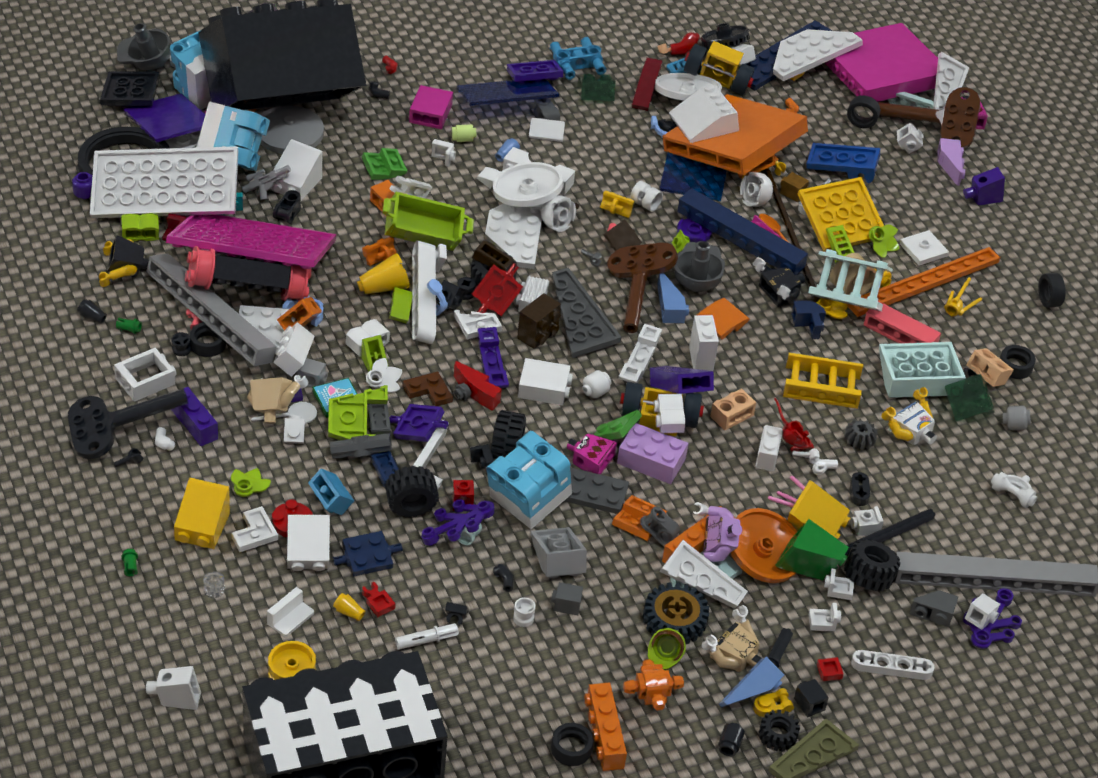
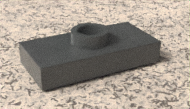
M368 404L371 434L390 433L391 435L388 405Z

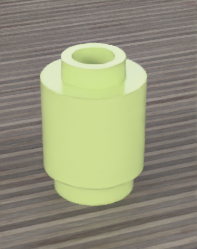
M472 124L456 125V127L451 128L452 141L473 142V138L477 137L476 128H473Z

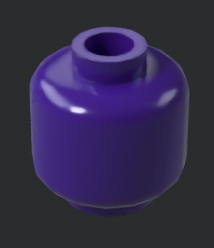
M80 172L74 176L72 187L76 197L81 199L91 198L93 175L87 172Z

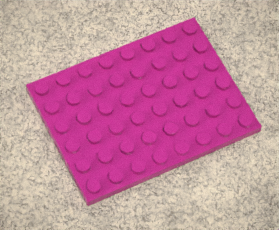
M190 215L167 235L166 243L172 244L173 247L188 246L192 250L195 246H198L200 250H210L213 248L215 254L224 252L232 257L242 255L250 260L260 258L268 263L278 261L286 266L296 264L301 265V268L311 269L315 267L335 243L336 234L224 215Z

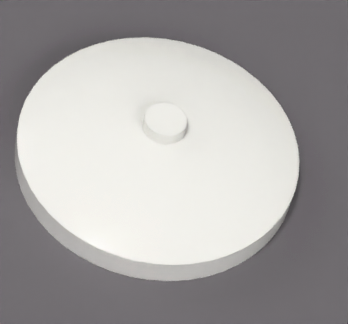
M669 73L657 77L655 89L664 96L684 101L697 90L708 85H716L721 92L722 85L718 81L697 74L694 76L690 73Z
M540 162L521 163L503 170L495 177L493 192L497 200L509 206H536L546 203L560 194L564 186L563 175L559 169L550 164Z

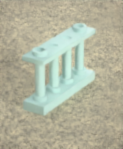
M826 249V252L819 251V255L826 259L819 285L817 284L816 287L810 286L809 294L882 311L883 304L878 302L877 295L884 271H893L892 268L887 266L888 263L878 260L877 263L841 256L837 255L836 251ZM833 260L842 261L836 288L833 291L827 290L826 284ZM850 263L860 265L853 292L850 295L844 294L843 287ZM867 267L877 269L870 296L867 299L861 298L860 291Z

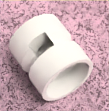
M639 181L632 189L630 199L653 212L659 207L663 199V192L654 187L651 188L649 184L643 181Z

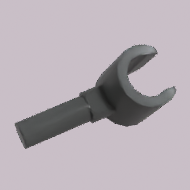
M584 249L581 250L582 254L591 258L590 263L593 266L597 267L602 262L600 260L601 253L596 252L593 254Z

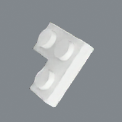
M262 506L243 512V518L248 528L232 532V539L239 552L278 540V534Z

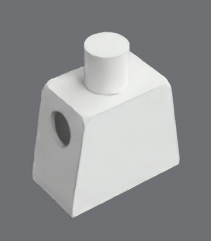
M193 666L161 669L157 681H147L146 693L158 694L163 706L197 710L201 690Z

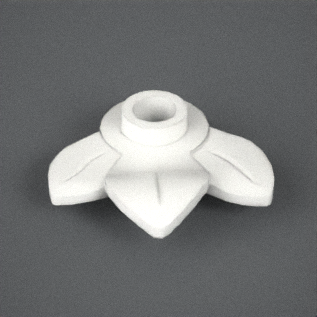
M386 358L376 360L373 363L372 370L366 375V382L373 388L388 385V393L397 392L400 390L397 381L401 377L402 369L388 367Z

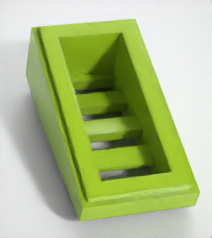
M843 225L826 229L831 250L836 251L837 255L841 256L854 253ZM839 231L840 234L833 235V232ZM841 238L842 241L836 242V239Z

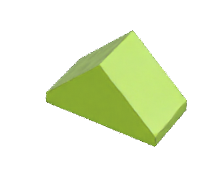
M381 335L362 339L361 359L369 372L372 370L373 363L376 360L386 358Z

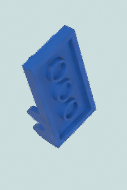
M813 143L806 166L807 169L847 172L849 179L858 178V174L862 173L866 182L871 183L880 159V148Z

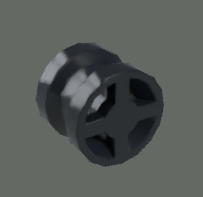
M462 277L457 282V286L465 290L462 296L463 300H470L474 297L472 292L475 289L476 283L470 277Z
M178 332L172 336L173 353L177 356L188 355L191 352L189 334Z

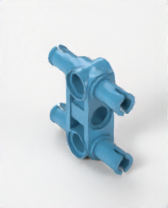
M584 37L581 39L580 44L582 47L562 49L558 42L550 44L553 59L562 68L566 79H573L576 74L574 70L594 67L598 75H603L606 72L605 69L607 68L603 64L601 48L593 45L590 38Z

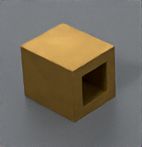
M791 172L781 180L780 193L798 202L800 199L797 193L801 189L808 188L809 180Z

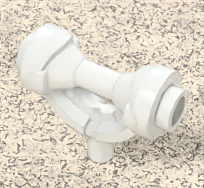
M1001 472L1000 474L996 473L991 480L994 490L998 492L1001 490L1011 492L1017 496L1020 504L1025 508L1032 507L1038 498L1035 496L1036 491L1029 484L1030 477L1027 475L1019 477Z

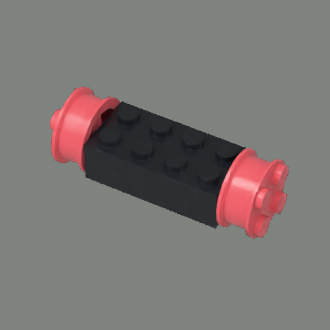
M195 246L192 252H188L187 263H189V270H186L185 281L188 282L189 287L198 285L204 286L208 290L211 283L223 285L227 284V282L230 283L231 287L241 288L249 285L248 289L252 290L267 288V292H281V299L283 301L289 298L296 299L299 302L309 295L307 284L308 279L311 277V269L301 268V265L293 264V266L215 256L213 248L207 251L200 250L198 246Z

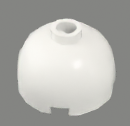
M749 172L748 176H744L740 186V195H743L745 199L742 200L746 206L760 207L769 202L773 194V185L770 178L758 172Z
M558 195L544 203L541 211L542 220L552 230L563 232L570 227V221H574L576 206L570 198Z

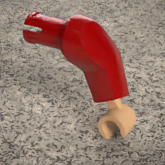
M694 32L687 33L680 42L670 44L669 48H667L666 43L658 45V50L662 54L670 52V55L686 54L692 49L694 44H698L700 36Z

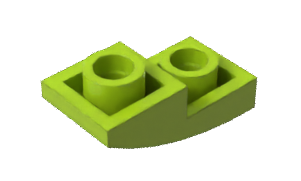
M397 287L394 288L389 319L407 324L412 304L411 291Z

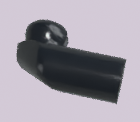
M376 81L370 82L368 89L373 96L389 99L390 91L379 89V83Z
M498 564V566L493 568L494 575L496 574V577L502 576L503 590L510 592L513 590L514 575L506 565Z

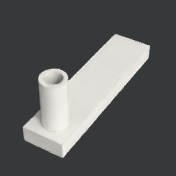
M437 428L413 466L426 467L445 437L447 429ZM434 475L437 489H439L443 479Z

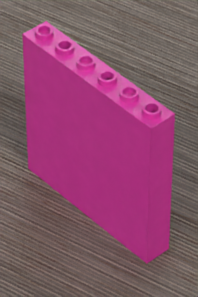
M903 23L855 32L854 34L863 40V45L825 62L856 96H869L877 102L898 97L896 93L900 92L914 94L935 89L938 57Z

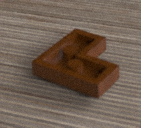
M438 371L403 380L402 386L409 399L428 394L434 406L453 402V396Z

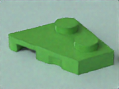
M636 410L611 422L601 424L597 427L594 435L608 440L623 438L642 415L639 410Z

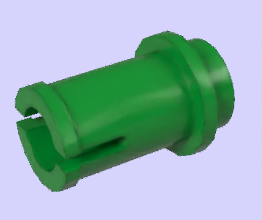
M119 317L118 321H116V329L132 331L134 334L141 331L142 322L138 319L129 320Z
M126 549L121 555L124 561V574L132 577L138 573L136 563L138 554L134 549Z

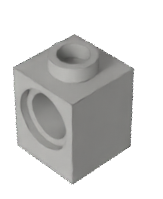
M306 358L304 365L297 371V375L301 379L303 376H306L308 380L307 387L312 388L326 382L328 376L326 363Z

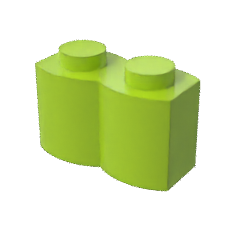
M125 214L121 216L123 238L131 239L133 242L138 240L155 241L159 239V220L157 214Z

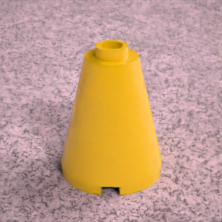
M393 254L359 276L357 285L360 292L364 291L365 294L394 291L395 287L401 289L410 288L406 270L400 264L403 262L399 254Z

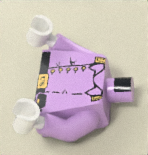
M697 502L694 505L700 506L701 509L699 512L693 511V513L699 516L709 515L706 518L703 556L710 562L724 561L729 553L738 547L739 535L742 533L740 520L735 519L734 515L726 508L715 506L708 508L706 505Z

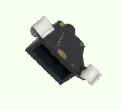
M757 257L752 264L755 266L756 271L761 273L759 287L777 307L787 302L794 303L800 295L801 284L805 283L804 275L802 273L794 275L787 267L780 269L769 268L765 265L766 263L763 259Z

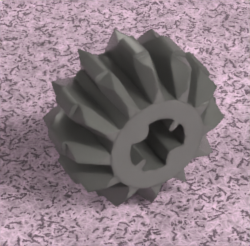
M860 418L859 421L852 420L851 423H848L844 437L847 445H853V449L859 448L862 451L864 448L869 450L871 446H874L878 433L874 424H869L868 420L862 421Z

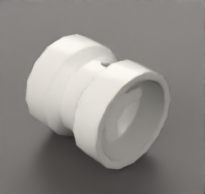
M524 597L515 602L513 620L516 625L520 627L532 625L536 606L533 600Z

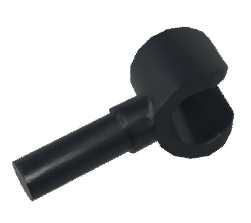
M132 448L127 456L114 462V465L117 467L131 460L135 463H140L144 458L138 449Z

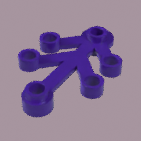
M456 500L452 504L456 513H447L444 508L437 509L434 512L436 520L439 522L448 520L450 522L435 529L433 527L423 529L421 537L424 544L433 545L439 541V534L447 530V536L452 542L460 539V534L465 526L468 532H476L483 519L493 516L494 503L491 501H481L478 505L465 504L463 500Z
M1006 588L999 589L996 595V601L1000 604L997 610L999 616L1004 607L1012 603L1014 597L1012 591ZM967 612L963 616V622L969 625L973 632L971 636L972 644L981 649L988 648L991 642L1002 640L1005 643H1011L1015 636L1011 629H1004L1003 632L990 633L991 630L1003 627L1019 629L1022 623V619L1019 616L1013 615L1010 618L1000 620L997 618L993 624L990 622L981 630L965 619Z

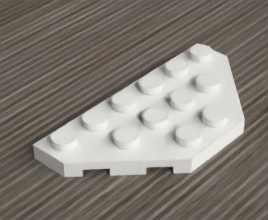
M807 29L780 42L773 74L782 81H785L862 46L863 40L853 32Z
M503 203L489 210L485 239L489 243L492 242L500 251L511 255L516 260V265L520 268H535L542 223L541 211L544 203L530 207H515Z

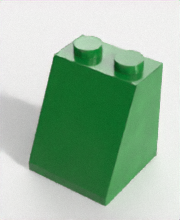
M808 519L790 539L775 566L824 580L826 575H830L831 569L837 570V565L841 566L847 559L845 553L849 547Z

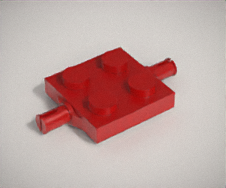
M513 263L508 271H504L493 264L472 292V295L479 299L482 304L477 312L485 313L489 309L495 311L500 316L504 314L523 288L513 277L520 267Z

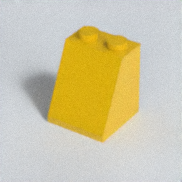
M189 478L174 525L176 541L215 549L230 515L229 486Z
M809 480L791 509L787 521L798 531L810 519L839 539L841 535L838 533L841 527L845 528L851 518L848 517L850 510Z

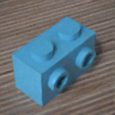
M320 469L308 482L314 494L329 513L334 512L342 515L354 502L352 496L334 473Z

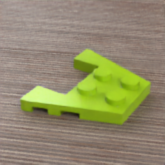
M388 385L380 386V389L364 390V393L356 395L351 393L329 399L328 437L346 440L356 436H374V434H367V404H387Z

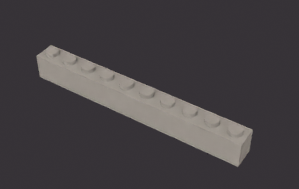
M166 253L149 257L146 272L253 366L273 363L276 345L212 290H206L204 286L198 285L189 287L188 282L185 281L187 269L170 254Z
M896 552L901 562L895 576V583L987 590L1006 588L1017 592L1096 597L1098 592L1097 565Z

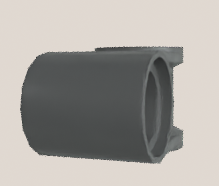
M546 95L536 96L534 114L537 118L560 121L559 110L554 106L550 98Z
M657 506L651 509L650 514L640 519L642 528L664 546L675 539L680 531L678 523Z

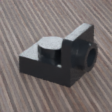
M489 444L471 447V463L480 462L481 469L485 468V471L486 467L494 461Z

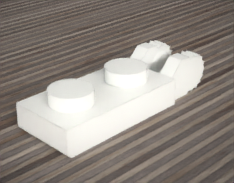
M397 176L395 180L402 184L401 188L395 185H391L389 188L394 193L400 192L426 199L432 186L428 183Z

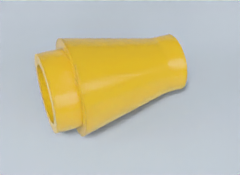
M341 593L333 605L336 608V612L360 621L366 613L349 594Z

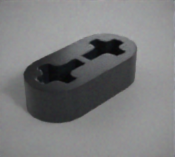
M862 472L854 473L850 482L851 500L857 506L867 505L870 498L869 477Z

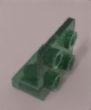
M584 74V76H580V81L582 82L581 100L615 101L616 81L610 75L600 74V77H595L594 74Z
M981 374L945 386L956 421L985 412L988 415L995 413L985 379Z

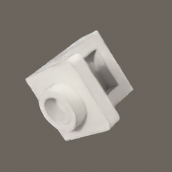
M434 139L431 157L444 159L445 166L449 167L451 161H454L456 157L454 144Z
M300 416L285 418L284 443L304 444L305 419H301Z
M831 569L830 576L826 575L824 587L828 588L827 596L852 600L854 582L848 578L836 577V569Z
M832 603L830 610H809L810 630L835 631L837 623L841 622V611L837 610V603Z

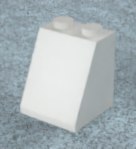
M291 139L274 168L276 171L289 165L291 172L286 173L285 178L274 182L270 190L285 195L287 191L296 190L300 193L302 201L322 179V151Z

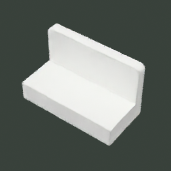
M298 587L294 588L267 610V625L284 637L289 636L314 615V610L303 602V591Z

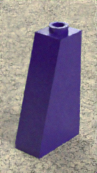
M673 366L650 367V386L677 394L714 391V373L708 370Z

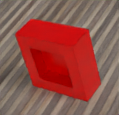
M838 657L818 659L816 665L822 681L843 679L844 673Z

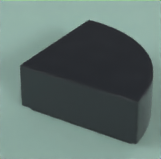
M666 119L658 121V126L666 132L677 127L674 121H666Z

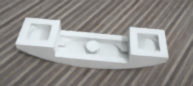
M647 324L643 325L638 336V342L628 362L624 364L618 379L632 383L640 381L653 356L662 329Z

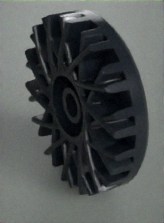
M729 23L719 24L716 26L717 29L702 35L701 43L702 47L710 49L713 41L730 47V45L739 46L740 43H745L750 39L749 29L746 26H730Z

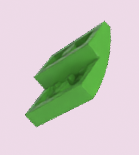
M381 148L380 153L363 152L362 160L371 180L390 179L407 173V169L397 149Z

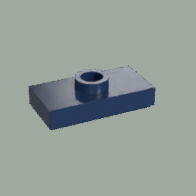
M390 451L371 455V461L384 488L389 476L399 469Z

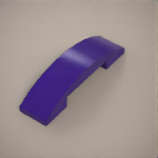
M478 328L479 349L484 374L489 376V383L500 388L509 387L506 370L503 368L497 328Z

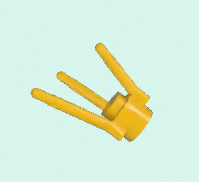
M968 277L955 298H953L954 291H951L948 301L944 306L945 311L950 316H962L965 311L982 301L980 297L963 308V302L960 297L971 281L970 277Z

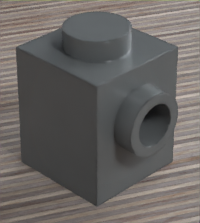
M559 582L558 588L553 590L551 602L555 603L554 611L578 616L583 586Z

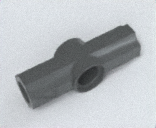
M390 433L374 436L363 435L346 440L330 442L332 459L348 456L360 457L371 455V453L392 450Z

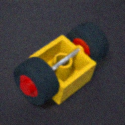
M713 41L708 53L707 48L694 44L684 60L686 61L684 66L685 72L696 76L701 66H703L700 75L710 77L728 89L731 87V91L739 95H744L754 80L752 78L754 68L746 64L740 66L744 53Z
M627 382L625 393H621L620 404H623L622 416L639 410L640 406H642V417L639 424L660 432V427H656V415H658V412H654V400L658 399V394L677 393L645 387L644 397L641 398L643 385ZM686 393L683 407L685 427L697 428L699 417L703 416L704 406H701L702 394ZM664 433L670 436H677V433Z

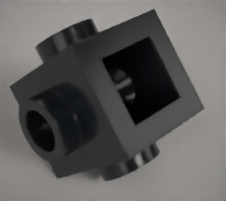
M443 280L441 284L442 293L448 303L445 310L448 311L449 308L456 310L462 303V296L465 290Z

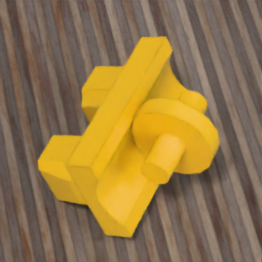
M605 190L600 208L610 211L611 214L616 213L629 218L634 200Z

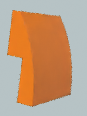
M725 298L715 301L697 314L713 315L717 336L722 340L733 330L737 332L750 320L749 317Z
M631 495L624 502L622 510L613 518L612 525L648 541L652 535L642 528L640 519L650 514L651 509L656 506Z

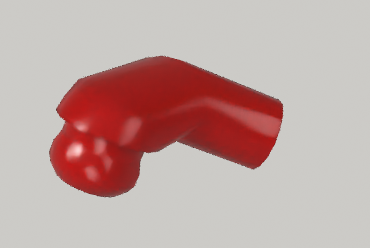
M384 56L382 62L387 65L385 67L386 72L394 74L397 71L398 63L389 56Z

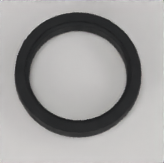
M128 126L109 128L92 135L82 144L78 153L79 173L87 172L93 175L89 162L94 155V151H99L110 145L133 143L150 149H170L165 140L155 142L142 128Z

